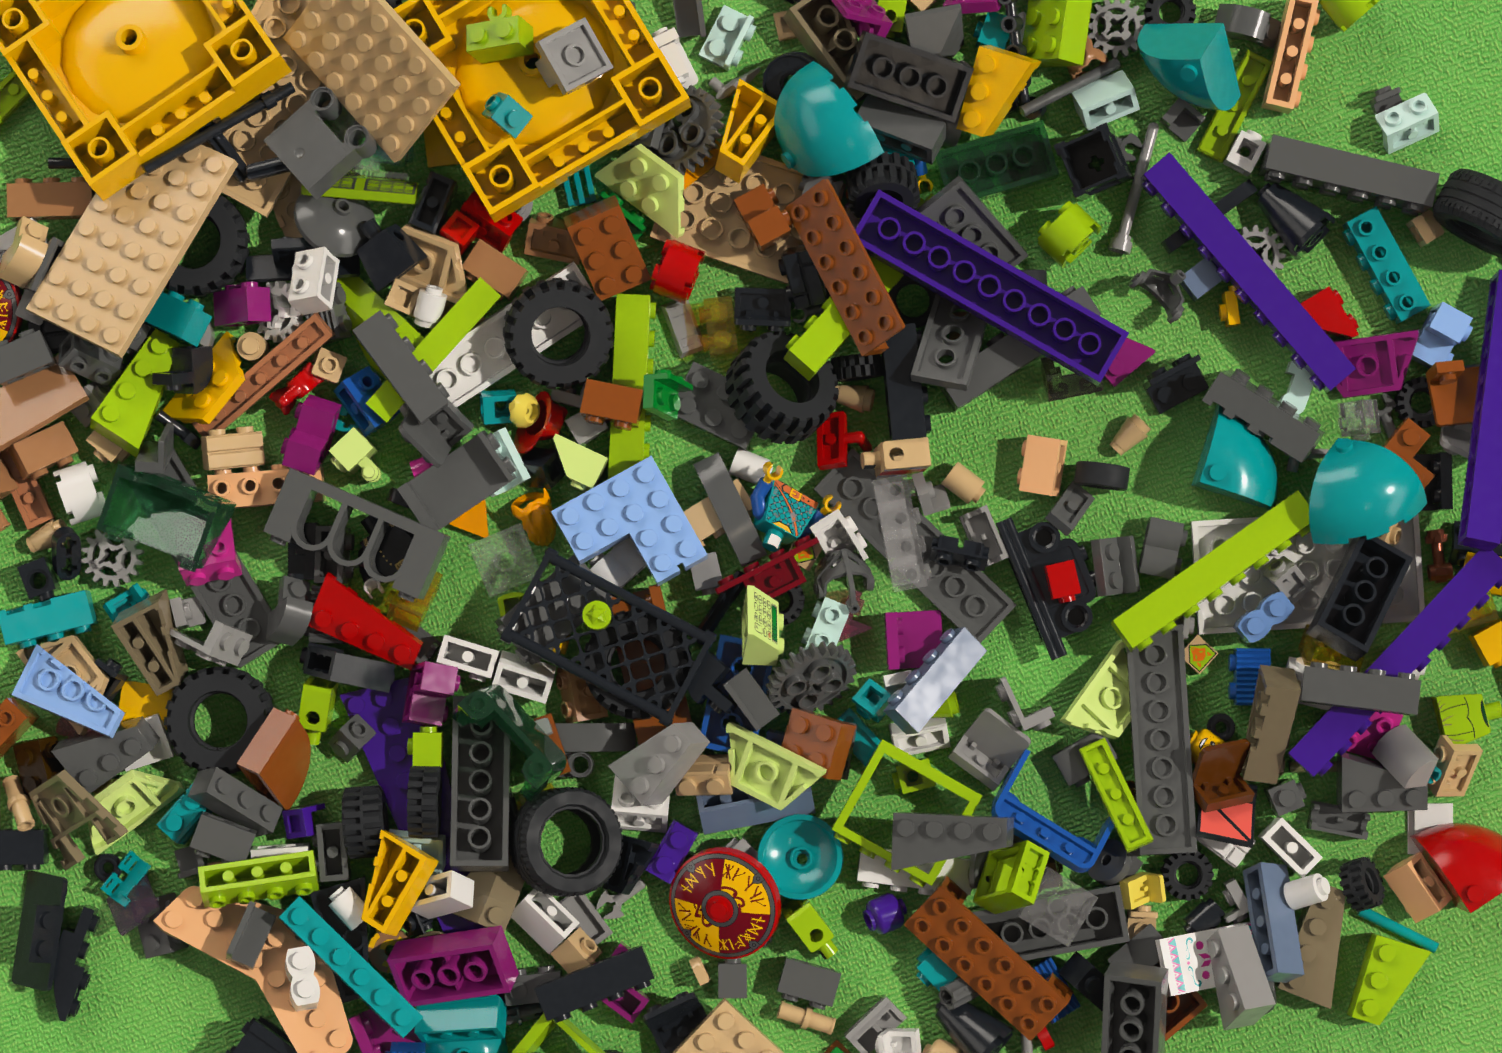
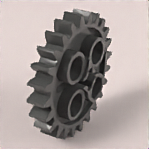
M692 85L688 89L683 87L690 98L691 108L665 122L658 150L649 149L682 175H685L686 169L692 173L695 172V164L703 167V158L705 156L710 159L712 158L711 148H719L715 140L723 138V135L718 130L725 127V124L719 121L724 117V113L719 111L721 105L715 101L716 98L702 88L696 89Z
M822 641L818 647H815L811 643L807 650H804L801 646L799 647V653L794 654L790 652L788 660L780 659L779 661L782 666L772 668L775 674L768 676L770 682L766 684L771 703L776 709H779L780 713L787 711L790 716L792 708L813 712L814 708L818 707L822 711L824 704L827 703L832 706V699L842 698L841 691H849L850 688L847 684L855 681L853 675L857 674L854 668L856 664L848 649L844 650L841 644L836 647L835 643L831 642L826 646L825 642Z

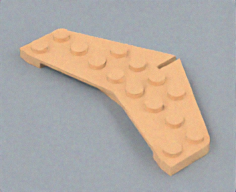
M190 886L153 920V923L165 934L187 943L252 978L259 985L297 1053H347L350 1050L353 1038L333 971L315 954L314 976L317 978L320 987L318 1006L316 1009L296 1012L291 1004V982L285 971L286 954L288 949L306 945L301 940L298 941L296 939L297 936L278 919L285 910L255 902V907L277 917L253 970L226 959L227 950L248 904L232 903L226 904L222 908L204 907L200 887Z

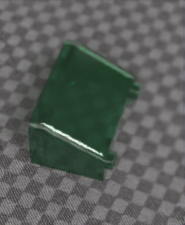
M118 464L96 529L106 532L104 537L110 540L121 542L122 538L132 539L175 556L176 560L180 562L179 567L196 572V569H202L234 513L236 503L165 474L135 472V465Z
M491 684L468 694L458 703L452 718L461 728L467 724H476L483 729L493 720L527 757L523 769L520 771L525 779L520 793L529 802L565 769L567 761L563 751L501 685Z

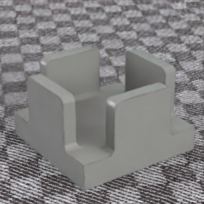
M585 17L535 44L541 55V58L535 63L547 86L550 88L557 84L563 95L566 93L570 94L588 85L597 77L614 68Z

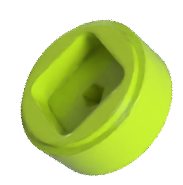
M592 601L585 606L582 617L588 628L598 631L605 629L610 624L612 614L606 603Z

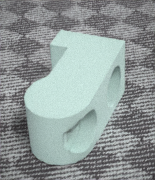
M1290 361L1285 373L1292 375L1287 392L1281 396L1279 402L1282 403L1285 400L1298 409L1296 413L1299 415L1306 407L1313 385L1309 380L1311 375L1305 368L1299 369L1293 361Z

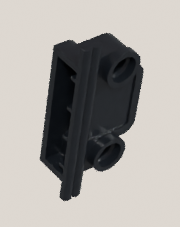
M1012 517L995 523L1008 553V561L1041 642L1046 646L1051 661L1067 655L1061 638L1086 630L1091 625L1093 619L1092 610L1086 603L1091 602L1096 595L1095 572L1093 570L1088 571L1085 561L1089 558L1083 544L1078 545L1070 538L1060 540L1059 530L1050 522L1037 523L1033 527L1019 533ZM1074 559L1081 593L1075 594L1076 600L1059 604L1058 598L1051 600L1044 566Z

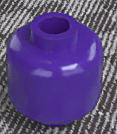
M886 893L867 902L866 910L863 911V918L870 931L884 935L903 926L907 908L901 898L897 900L893 894Z

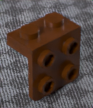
M1246 738L1207 746L1200 751L1192 774L1194 799L1205 813L1253 801L1255 793L1240 775L1251 745Z

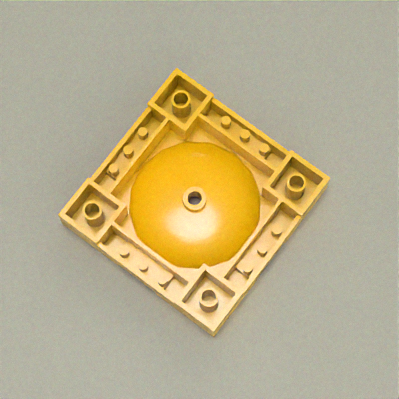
M0 0V52L7 59L88 185L103 201L144 174L145 171L141 164L174 147L219 116L221 120L292 72L243 0ZM136 39L133 44L129 45L132 40Z
M408 0L394 8L396 13L461 84L433 120L494 223L568 180L569 176L615 149L619 150L691 108L689 96L630 0ZM502 4H506L511 8L512 16L519 15L533 27L534 54L481 64L466 52V25L490 21L487 15L488 8L492 6L497 10V16L502 13ZM585 17L614 68L597 77L588 85L570 94L566 93L563 95L557 84L550 88L547 86L538 68L529 69L526 67V64L532 58H541L535 46L538 41ZM498 92L511 96L533 116L516 139L509 136L491 119L485 118L482 115V112L485 110L486 101Z

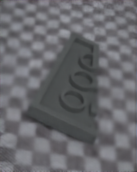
M960 176L916 210L1013 267L1028 257L1026 250Z

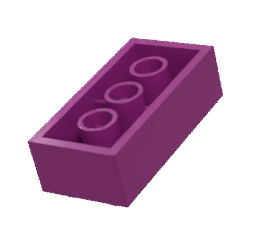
M501 925L396 941L387 959L400 995L413 1007L509 993L519 975Z

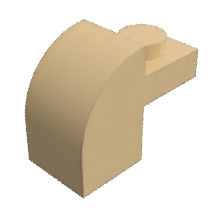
M24 216L18 221L13 244L2 256L0 264L1 279L21 288H24L31 281L40 268L49 244L45 243L48 227Z

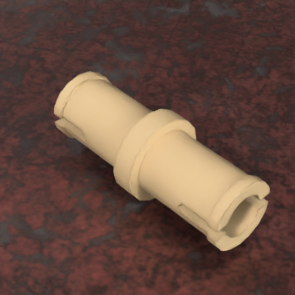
M17 775L8 776L3 779L2 783L8 798V810L13 812L17 829L21 832L28 831L35 826V820L29 808L30 799L24 794L20 777Z
M781 1001L776 1016L777 1019H783L800 1025L801 1029L811 1028L828 1035L832 1034L836 1023V1018L813 1012V1008L806 1007L804 1009Z

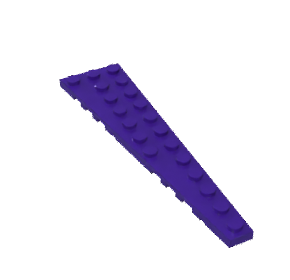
M409 677L394 681L390 686L389 693L365 688L340 695L349 718L351 719L355 714H359L376 732L375 736L362 748L378 784L381 785L385 793L386 803L398 830L408 831L407 793L410 767L413 766V755H408L407 751L408 738H413V732H420V727H423L402 722ZM443 757V767H440L442 778L440 834L445 835L446 866L443 872L451 871V783ZM455 871V872H457V873H459V874H461V875H463V876L466 877L471 871ZM452 913L437 917L443 933L446 934L485 928ZM503 993V994H496V995L500 996L501 999H502V1000L504 1001V1003H505L504 993Z

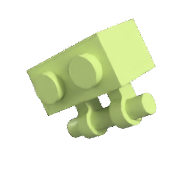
M353 427L329 450L333 455L330 461L341 472L346 473L349 471L355 474L362 468L361 474L365 480L374 483L381 478V470L371 460L378 450L358 429Z

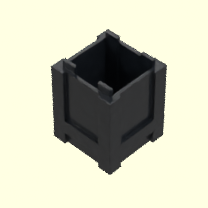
M1107 122L1097 126V130L1069 142L1062 141L1053 145L1057 155L1062 158L1072 181L1073 187L1071 189L1076 199L1081 201L1118 184L1134 179L1117 141L1114 129ZM1093 156H1096L1098 159H1104V163L1101 165L1102 170L1098 172L1095 168H1089Z
M260 1016L258 1020L253 1017L250 1022L247 1021L241 1030L245 1033L237 1047L233 1045L230 1051H226V1053H297L285 1031L264 1016Z

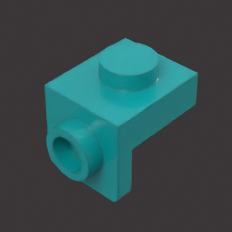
M501 92L492 95L486 101L485 110L482 112L485 118L491 119L509 136L515 139L533 117L511 96Z
M136 583L129 590L106 602L102 607L112 622H114L120 612L149 598L150 595Z

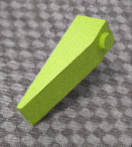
M337 278V282H340L346 294L344 305L346 306L347 315L352 322L351 331L381 310L384 316L389 313L399 327L395 330L401 339L406 336L415 348L424 339L393 308L385 305V301L361 278ZM356 338L369 364L387 380V378L384 376V374L381 372V370L372 360L370 355L367 353V351Z

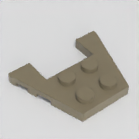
M65 769L29 792L43 825L48 824L54 836L50 840L54 849L59 848L64 859L60 863L65 871L85 858L69 835L70 832L91 821L107 845L128 832L126 827Z

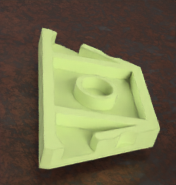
M639 144L595 174L594 177L674 237L679 238L683 236L685 227L681 226V212L684 211V175L645 146Z
M1122 640L1116 641L1060 719L1062 723L1110 739L1119 738L1131 718L1127 655L1124 651L1126 645Z
M732 721L726 725V733H729L731 747L728 750L729 762L731 764V786L780 811L826 774L827 769Z
M131 769L94 796V798L126 827L128 832L122 836L124 837L186 790L180 781ZM88 821L91 846L97 856L122 838L120 837L107 845L92 822Z

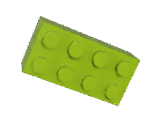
M1029 0L1022 42L1027 49V57L1042 61L1039 66L1044 68L1083 66L1092 0Z

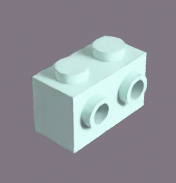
M1123 70L1096 80L1071 93L1076 113L1088 131L1101 124L1140 110L1135 88Z

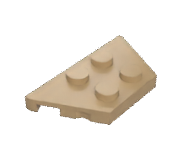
M406 224L402 227V230L428 257L399 280L419 289L426 288L427 285L441 287L443 289L442 293L447 295L446 300L456 304L468 291L459 245Z
M70 635L60 638L55 642L49 641L40 644V647L100 694H104L110 678L102 668L94 663V657L77 636ZM34 648L21 649L16 652L25 666ZM69 721L79 735L84 736L87 733L88 728Z

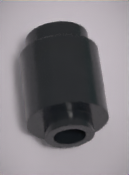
M1211 898L1206 902L1202 900L1183 918L1186 923L1183 928L1188 934L1214 929L1222 922L1221 918L1225 913Z

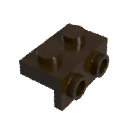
M56 736L13 746L24 794L30 800L32 799L29 792L64 770L62 764L51 752L58 743Z

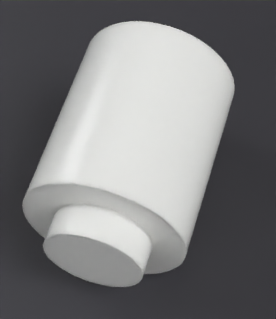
M738 448L729 474L757 485L759 479L765 476L763 465L766 462H770V460Z
M1319 873L1287 882L1284 885L1286 902L1293 910L1326 901L1330 893L1328 880Z
M341 886L329 897L332 903L328 906L350 931L363 922L361 917L365 903L350 886L346 890Z

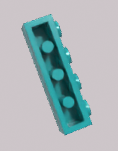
M1377 206L1342 225L1344 228L1342 235L1349 246H1354L1358 254L1356 261L1362 271L1367 270L1372 280L1369 281V284L1376 296L1381 295L1385 303L1383 310L1390 321L1394 320L1398 324L1431 306Z

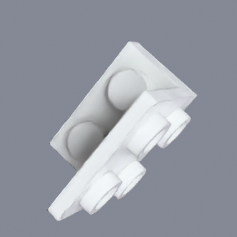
M615 775L611 809L615 811L618 822L620 821V828L666 833L670 795L663 804L642 806Z

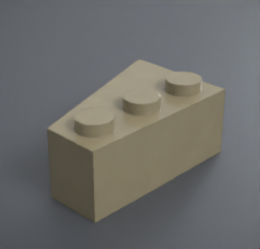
M164 589L120 612L111 625L157 696L180 685L189 671L183 648L175 644L176 638L170 635V628L178 630L175 625L167 589Z

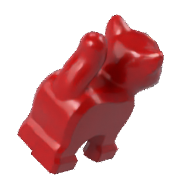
M311 362L304 365L301 371L286 384V387L279 388L269 395V399L281 409L283 415L290 413L297 399H301L324 381V379L311 374L313 368Z

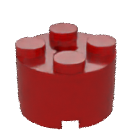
M667 239L661 252L660 264L657 263L653 270L649 289L653 290V293L685 305L698 278L699 263L703 264L706 252L674 239L673 241Z

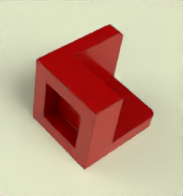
M456 210L441 228L439 234L445 239L457 243L460 255L462 256L475 240L480 225L459 210Z

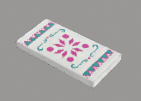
M1251 922L1155 940L1160 967L1169 968L1167 997L1216 987L1207 940L1218 929L1246 924L1249 925L1252 934Z

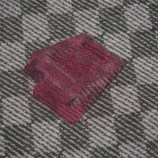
M855 590L860 610L854 615L859 616L865 600L860 599L862 592ZM849 613L838 642L870 630L872 627L852 620L853 614Z

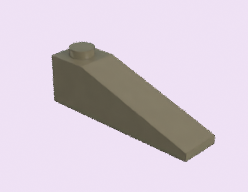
M510 853L509 872L471 871L466 876L474 880L473 908L452 914L485 928L501 925L505 932L525 881L513 866L514 862L511 860L512 856H510Z

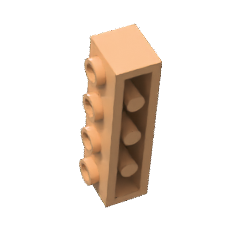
M1286 0L1261 108L1289 114L1294 108H1298L1302 93L1298 91L1300 80L1304 81L1308 64L1304 62L1306 54L1311 53L1314 43V37L1311 36L1313 26H1317L1321 12L1320 9H1317L1319 0Z
M282 464L271 465V470L260 471V466L242 467L243 472L232 473L231 468L214 470V475H207L210 510L274 506L289 472L288 467ZM320 466L315 475L308 474L325 482L324 467ZM317 493L314 502L326 501L325 495Z

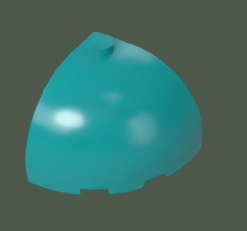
M1224 23L1145 24L1137 39L1140 53L1150 72L1169 92L1192 105L1211 110L1227 111L1237 103L1241 94Z
M814 61L796 72L784 86L777 101L774 125L776 137L783 152L781 158L784 164L789 169L792 168L806 176L825 177L841 174L860 167L883 154L884 151L869 122H864L862 117L854 111L853 108L857 104L844 87L839 89L834 82L830 81L833 79V75Z
M1217 404L1192 486L1271 510L1275 507L1277 501L1278 475L1276 464L1264 437L1248 430L1246 421L1243 419H1230L1222 414V406Z
M1338 438L1321 461L1312 485L1309 504V524L1313 543L1329 545L1348 544L1350 538L1366 536L1367 540L1390 532L1389 527L1400 521L1407 523L1427 504L1424 487L1419 477L1401 457L1380 445L1348 438Z

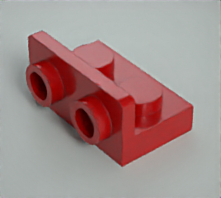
M475 190L464 202L460 212L480 225L476 238L483 240L501 253L507 248L513 233L523 221V217L513 212L494 223Z

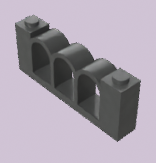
M292 468L289 469L263 530L271 534L269 540L285 546L287 542L297 543V545L306 550L315 552L328 551L331 558L340 565L353 568L364 566L370 577L376 581L393 583L392 588L399 590L398 596L414 602L415 598L424 600L451 536ZM320 493L342 504L327 538L320 544L312 545L305 538L303 529L316 495ZM355 508L378 518L363 554L356 560L348 561L341 554L339 543L352 510ZM389 524H392L414 534V537L399 570L393 575L385 577L377 570L375 558Z

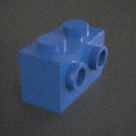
M369 366L343 380L334 390V393L365 437L392 422L400 413V410H398L386 423L365 404L382 386L380 377Z

